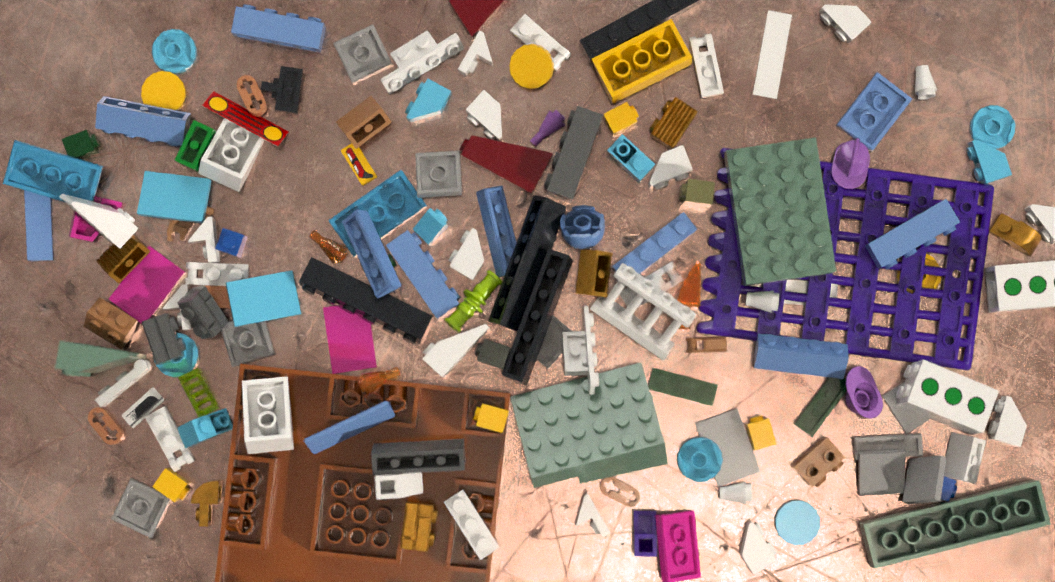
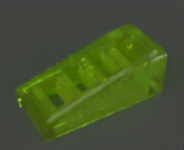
M196 368L178 377L199 418L220 408L201 368ZM195 377H198V381L190 385L188 384L187 381ZM199 385H202V389L194 393L192 392L191 389ZM204 393L207 394V397L196 401V397ZM208 401L211 402V405L200 409V405Z

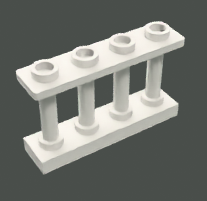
M622 263L614 274L618 281L607 297H598L590 310L664 361L675 344L670 339L681 325L688 328L696 317V313L688 306L674 299L672 295L654 285L652 281L641 276L632 267ZM628 286L637 294L625 309L616 303L615 300L624 287ZM645 298L655 305V308L643 322L633 313ZM665 312L674 320L662 335L653 329L652 326L661 313Z

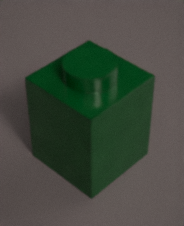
M87 129L61 139L68 156L85 159L99 153L97 149L100 146L95 133L92 134Z

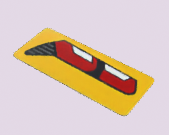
M351 143L341 149L343 156L362 186L377 178V175L359 147L356 149Z

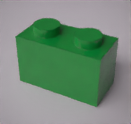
M193 120L175 161L199 173L200 161L217 131Z

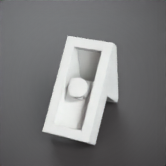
M480 30L458 68V72L466 77L469 72L473 73L478 65L477 58L493 66L484 32Z
M211 216L204 220L188 240V243L206 242V245L203 246L204 258L208 259L209 263H220L219 250L215 249L218 243L216 221Z
M183 284L163 307V310L180 309V313L177 314L178 325L182 326V330H193L194 328L189 320L182 316L181 308L177 304L191 289V285Z
M586 493L583 495L575 526L577 527L592 518L593 522L590 525L595 534L601 533L602 537L610 534V531L589 494Z

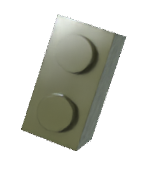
M687 179L685 184L680 186L679 199L682 200V205L708 209L713 203L715 182Z

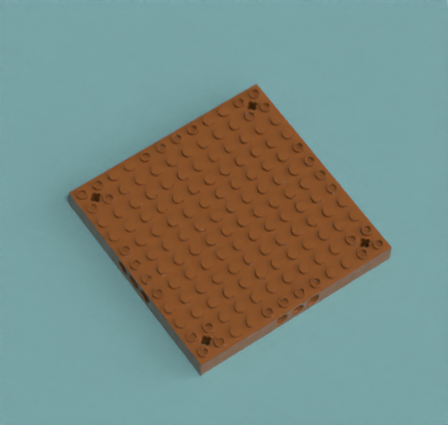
M240 364L215 582H490L493 552L483 559H479L444 501L464 490L495 539L508 416L503 433L476 426L477 421L473 420L476 408H481L482 403L509 411L511 393ZM288 376L294 450L248 454L244 433L242 381ZM384 401L390 402L395 413L393 418L316 454L311 452L304 441L305 438ZM464 439L466 454L465 470L423 472V493L402 498L376 499V483L371 459L373 443ZM406 502L433 504L434 510H438L436 524L431 526V533H435L433 547L429 546L428 552L400 548Z

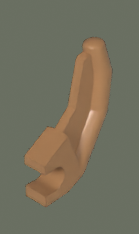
M207 206L205 219L214 214L212 207ZM170 220L167 229V241L173 242V234L177 232L180 234V241H185L194 222Z

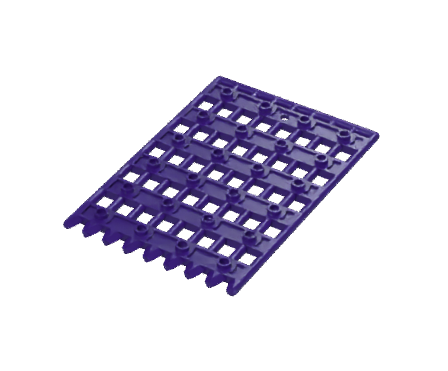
M730 148L721 149L720 155L722 158H724V152L731 150ZM820 161V167L823 170L822 180L835 262L855 264L854 278L833 275V273L797 278L808 280L806 294L785 291L787 280L763 283L762 287L741 285L742 273L729 188L715 192V201L727 206L728 210L715 212L711 216L712 223L724 228L725 232L712 234L708 238L709 245L721 250L722 254L709 256L705 260L706 267L719 273V276L706 278L702 282L703 289L716 295V298L703 300L699 304L700 311L713 317V321L699 323L696 327L697 332L757 341L758 334L783 336L780 335L781 322L802 325L800 339L824 341L826 328L847 331L845 344L848 345V354L911 363L926 360L940 367L961 370L971 369L994 187L992 185L868 168L865 190L857 188L845 189L839 186L832 177L833 163ZM726 167L719 169L717 172L718 179L728 183ZM890 180L910 182L909 196L889 193ZM935 186L954 188V201L948 202L960 223L955 225V231L949 233L948 246L930 244L925 247L922 244L916 248L917 253L908 258H905L904 255L901 256V262L889 268L900 271L898 284L877 281L879 269L865 245L883 235L885 224L899 226L943 201L933 199ZM979 192L985 193L983 206L977 205ZM843 196L864 198L862 212L841 209ZM887 202L908 204L907 217L886 215ZM976 214L982 215L980 228L975 227ZM840 218L861 220L860 233L839 231ZM973 236L979 237L977 250L972 249ZM837 240L858 242L857 256L836 253ZM926 252L947 255L945 268L925 265ZM971 258L976 259L975 272L969 271ZM954 270L960 272L959 278L953 277L952 273ZM923 274L944 277L942 290L923 288ZM968 280L973 281L972 294H966ZM831 284L851 286V300L830 297ZM909 288L913 290L914 293H910L906 291V289ZM773 290L774 293H779L778 311L770 313L761 309L738 307L740 294ZM876 290L897 293L895 306L874 303ZM920 296L941 299L939 312L919 310ZM784 300L805 302L804 316L782 313ZM965 302L971 303L969 316H963ZM828 307L848 308V322L827 319ZM873 312L894 315L892 328L871 325ZM737 316L758 318L756 332L735 329ZM917 319L938 321L937 333L916 332ZM962 325H968L966 338H960ZM870 334L891 337L889 350L868 348ZM914 342L935 343L934 356L913 354ZM959 347H965L963 361L958 360Z

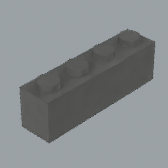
M464 439L373 443L371 452L373 475L465 470Z

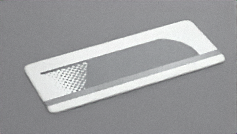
M152 387L124 412L122 417L134 428L164 401V398Z

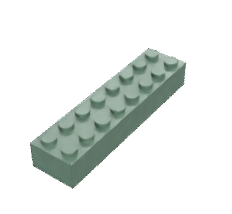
M1032 479L951 499L949 502L943 501L859 522L870 567L876 569L1048 526L1051 523L1040 481Z

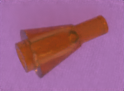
M315 230L309 235L313 241L319 244L333 264L341 263L347 256V246L324 238Z
M394 367L387 371L360 374L358 385L362 392L366 391L369 395L386 383L387 380L399 376L400 371L398 367Z

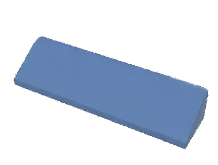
M496 186L477 191L476 195L495 272L500 278L505 276L516 245V239L503 186Z
M24 190L27 260L31 262L52 261L51 198Z
M366 210L354 211L342 223L376 298H380L400 288L401 283L369 213Z
M384 401L307 437L304 441L311 452L316 454L393 418L395 413L390 402Z

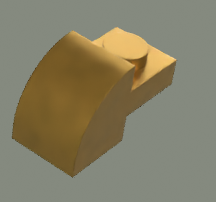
M1003 213L1000 214L990 230V234L1009 243L1012 248L1029 257L1032 256L1042 240V236L1032 227L1022 221L1018 222Z
M217 480L204 483L193 493L191 503L200 504V508H196L195 515L196 521H199V526H211L212 504L221 503L222 481Z

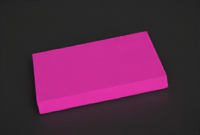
M151 246L147 247L151 252L126 276L109 298L110 301L140 323L153 317L186 273Z
M342 305L324 307L323 312L332 374L377 368L371 324L363 320V315L357 312L353 315L344 311Z
M695 510L655 515L662 582H679L701 578Z

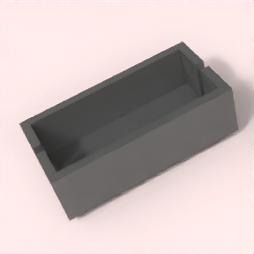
M577 106L576 111L571 110L567 121V126L570 128L568 132H563L559 147H562L561 153L556 152L552 162V168H555L553 174L548 173L544 188L547 189L546 195L572 204L603 114Z

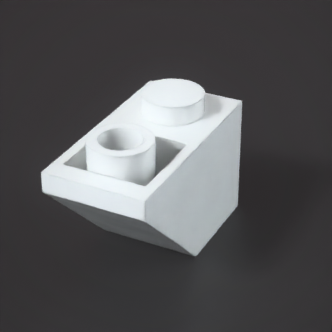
M825 4L819 11L821 20L826 25H831L836 30V36L848 44L872 23L857 6Z
M483 90L467 107L466 113L468 116L466 118L475 126L480 124L485 129L483 133L489 139L501 141V106Z
M683 145L661 154L648 184L650 188L655 187L658 190L668 186V181L675 178L677 182L689 178L688 173H691L693 169Z
M1036 204L1027 206L1024 210L1027 212L1026 217L1029 222L1037 225L1040 229L1039 234L1045 242L1054 244L1055 207Z
M472 228L470 232L466 230L460 240L463 243L459 251L455 249L448 261L451 262L450 268L474 281L484 264V258L477 230Z
M1002 396L1001 400L998 399L994 411L997 414L995 421H991L988 433L991 434L989 439L1021 447L1027 425L1013 399L1009 396Z
M422 473L375 475L376 499L402 498L423 493Z
M749 521L746 524L740 555L751 573L755 575L777 561L774 556L777 552L771 542L766 544L762 537L765 533L759 523L754 524L752 521Z

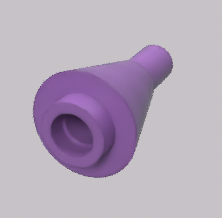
M549 110L539 131L530 142L537 147L545 137L565 126L566 124L563 121L566 118L557 110L554 112Z

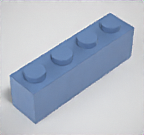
M243 4V7L236 6L231 33L235 37L321 53L326 26L319 18L308 17V20L300 19V16L294 13H286V16L279 15L276 10L265 9L264 11H258L254 6Z
M103 96L97 103L95 128L101 129L105 133L116 132L130 138L141 137L146 138L150 142L161 141L168 143L170 146H180L189 131L191 113Z
M947 199L866 244L865 247L877 268L885 267L887 270L898 263L897 258L903 255L905 258H908L917 253L916 248L923 244L927 247L936 242L935 237L943 233L946 236L955 231V225L960 223Z
M683 212L611 268L616 273L620 265L624 263L640 274L692 235L697 228Z
M407 230L386 246L437 319H440L459 305L457 300L460 299V296L453 287L451 289L447 287L445 281L448 279L442 270L436 271L432 263L435 260L428 250L426 252L422 251L419 246L422 242L415 232L410 234Z
M758 334L754 351V368L844 379L849 359L848 345L816 339L809 340L772 334Z

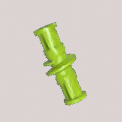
M488 270L486 272L487 275L473 288L472 292L465 289L463 291L466 297L464 301L457 306V309L449 318L446 317L444 319L456 332L459 333L461 331L460 328L474 315L475 311L483 313L480 305L485 306L486 303L484 301L491 296L490 294L498 285L502 284V280L492 271Z

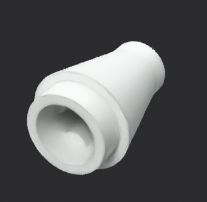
M921 65L916 67L915 94L918 95V99L925 100L935 97L937 88L929 71V66Z
M774 290L747 292L746 306H752L770 313L778 311L779 293H774Z
M742 482L720 487V500L743 504L752 502V484Z

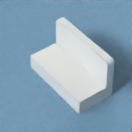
M951 433L946 453L947 459L944 476L976 484L986 440Z

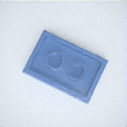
M877 72L836 126L854 140L859 138L860 142L872 152L911 102L912 98Z

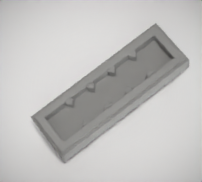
M922 434L853 437L855 460H859V451L904 449L905 457L923 456Z

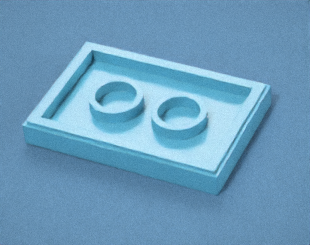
M145 171L137 214L139 216L203 223L206 215L211 179Z
M292 270L226 282L234 327L301 314Z

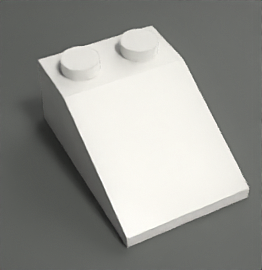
M224 118L200 161L198 174L239 192L250 173L264 139Z
M66 194L59 196L102 236L118 248H121L138 230L133 224L135 219L121 208L115 210L108 205Z
M484 324L439 341L435 345L431 343L423 351L425 356L422 359L444 378L490 328Z
M288 376L242 381L244 433L248 454L294 450Z

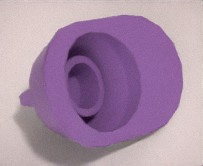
M859 138L840 144L835 151L832 177L839 186L845 189H854L861 186L867 177L870 154Z
M861 366L853 367L846 377V404L855 414H860L864 418H875L881 413L883 408L881 394L869 370Z

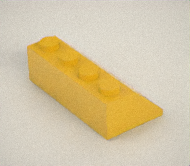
M670 19L592 58V62L611 103L614 104L692 64V56L674 22Z

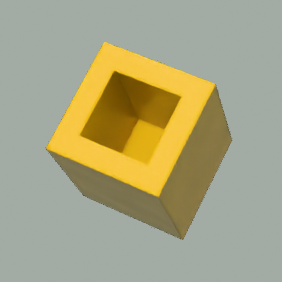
M628 102L603 114V119L612 136L636 125V118L639 117L633 105L629 106Z
M482 403L481 408H476L473 420L477 421L476 426L503 433L509 411Z
M763 415L750 418L751 423L745 424L753 450L756 451L777 445L769 418L764 419Z
M165 468L152 487L173 502H177L180 499L183 501L191 490L188 488L191 482L177 472H174L171 468Z

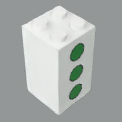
M1055 260L997 265L985 268L989 313L1055 307Z
M920 360L907 366L904 372V377L906 378L904 386H900L896 393V398L898 399L896 405L969 435L984 433L999 390L926 360Z

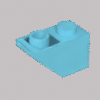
M427 78L425 83H420L416 91L418 97L415 102L411 101L405 111L408 114L406 116L407 120L415 122L442 114L452 92Z
M623 134L607 150L622 169L638 183L655 166V163Z
M977 139L968 143L967 154L969 159L974 162V175L978 182L988 184L1012 175L1005 153Z
M429 208L413 230L431 246L448 228L446 223L447 217L440 210L436 209L433 211Z
M226 408L191 420L177 427L184 447L188 448L232 430L233 424Z

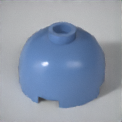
M580 205L572 207V211L566 215L563 214L560 219L563 239L575 249L583 250L596 246L603 238L605 232L604 215L595 211L593 206Z

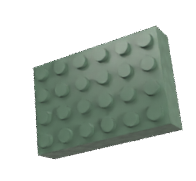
M816 137L726 150L724 152L743 286L835 273L836 266Z
M641 362L599 373V386L595 387L594 394L589 395L587 376L510 397L534 488L666 453L664 438Z

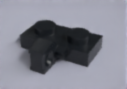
M281 66L279 78H274L273 83L261 82V92L272 93L271 98L276 99L275 111L298 113L303 69Z

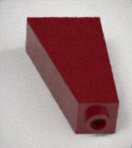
M448 0V3L470 38L474 39L479 30L482 31L508 0Z
M471 135L469 140L465 138L459 149L462 151L461 158L529 195L533 194L553 157V154L547 151Z

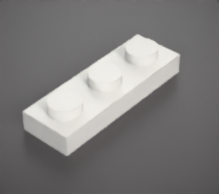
M464 490L444 501L480 560L500 548Z

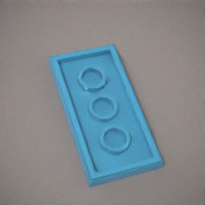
M15 140L3 184L60 201L63 200L59 196L66 194L94 202L103 166Z
M400 170L328 221L353 257H356L357 254L342 223L354 211L366 210L369 213L381 239L423 210L427 205L422 198L417 197V191L403 171Z

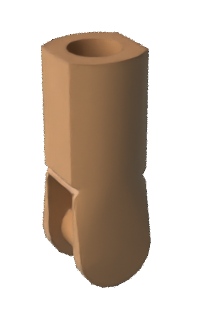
M725 336L685 339V341H688L686 353L727 351ZM697 341H703V349L697 350Z

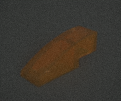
M696 262L690 269L676 298L677 301L688 306L690 309L700 307L701 262ZM681 325L678 330H691V325L688 328Z

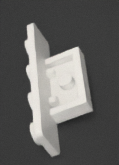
M427 30L391 52L390 55L399 68L381 79L387 92L392 94L463 50L464 46L457 33H454L437 44Z
M584 306V331L562 332L565 376L588 375L589 395L594 394L595 387L599 386V375L594 373V366H597V353H592V346H595V333H591L590 327L594 326L593 313H589V307Z

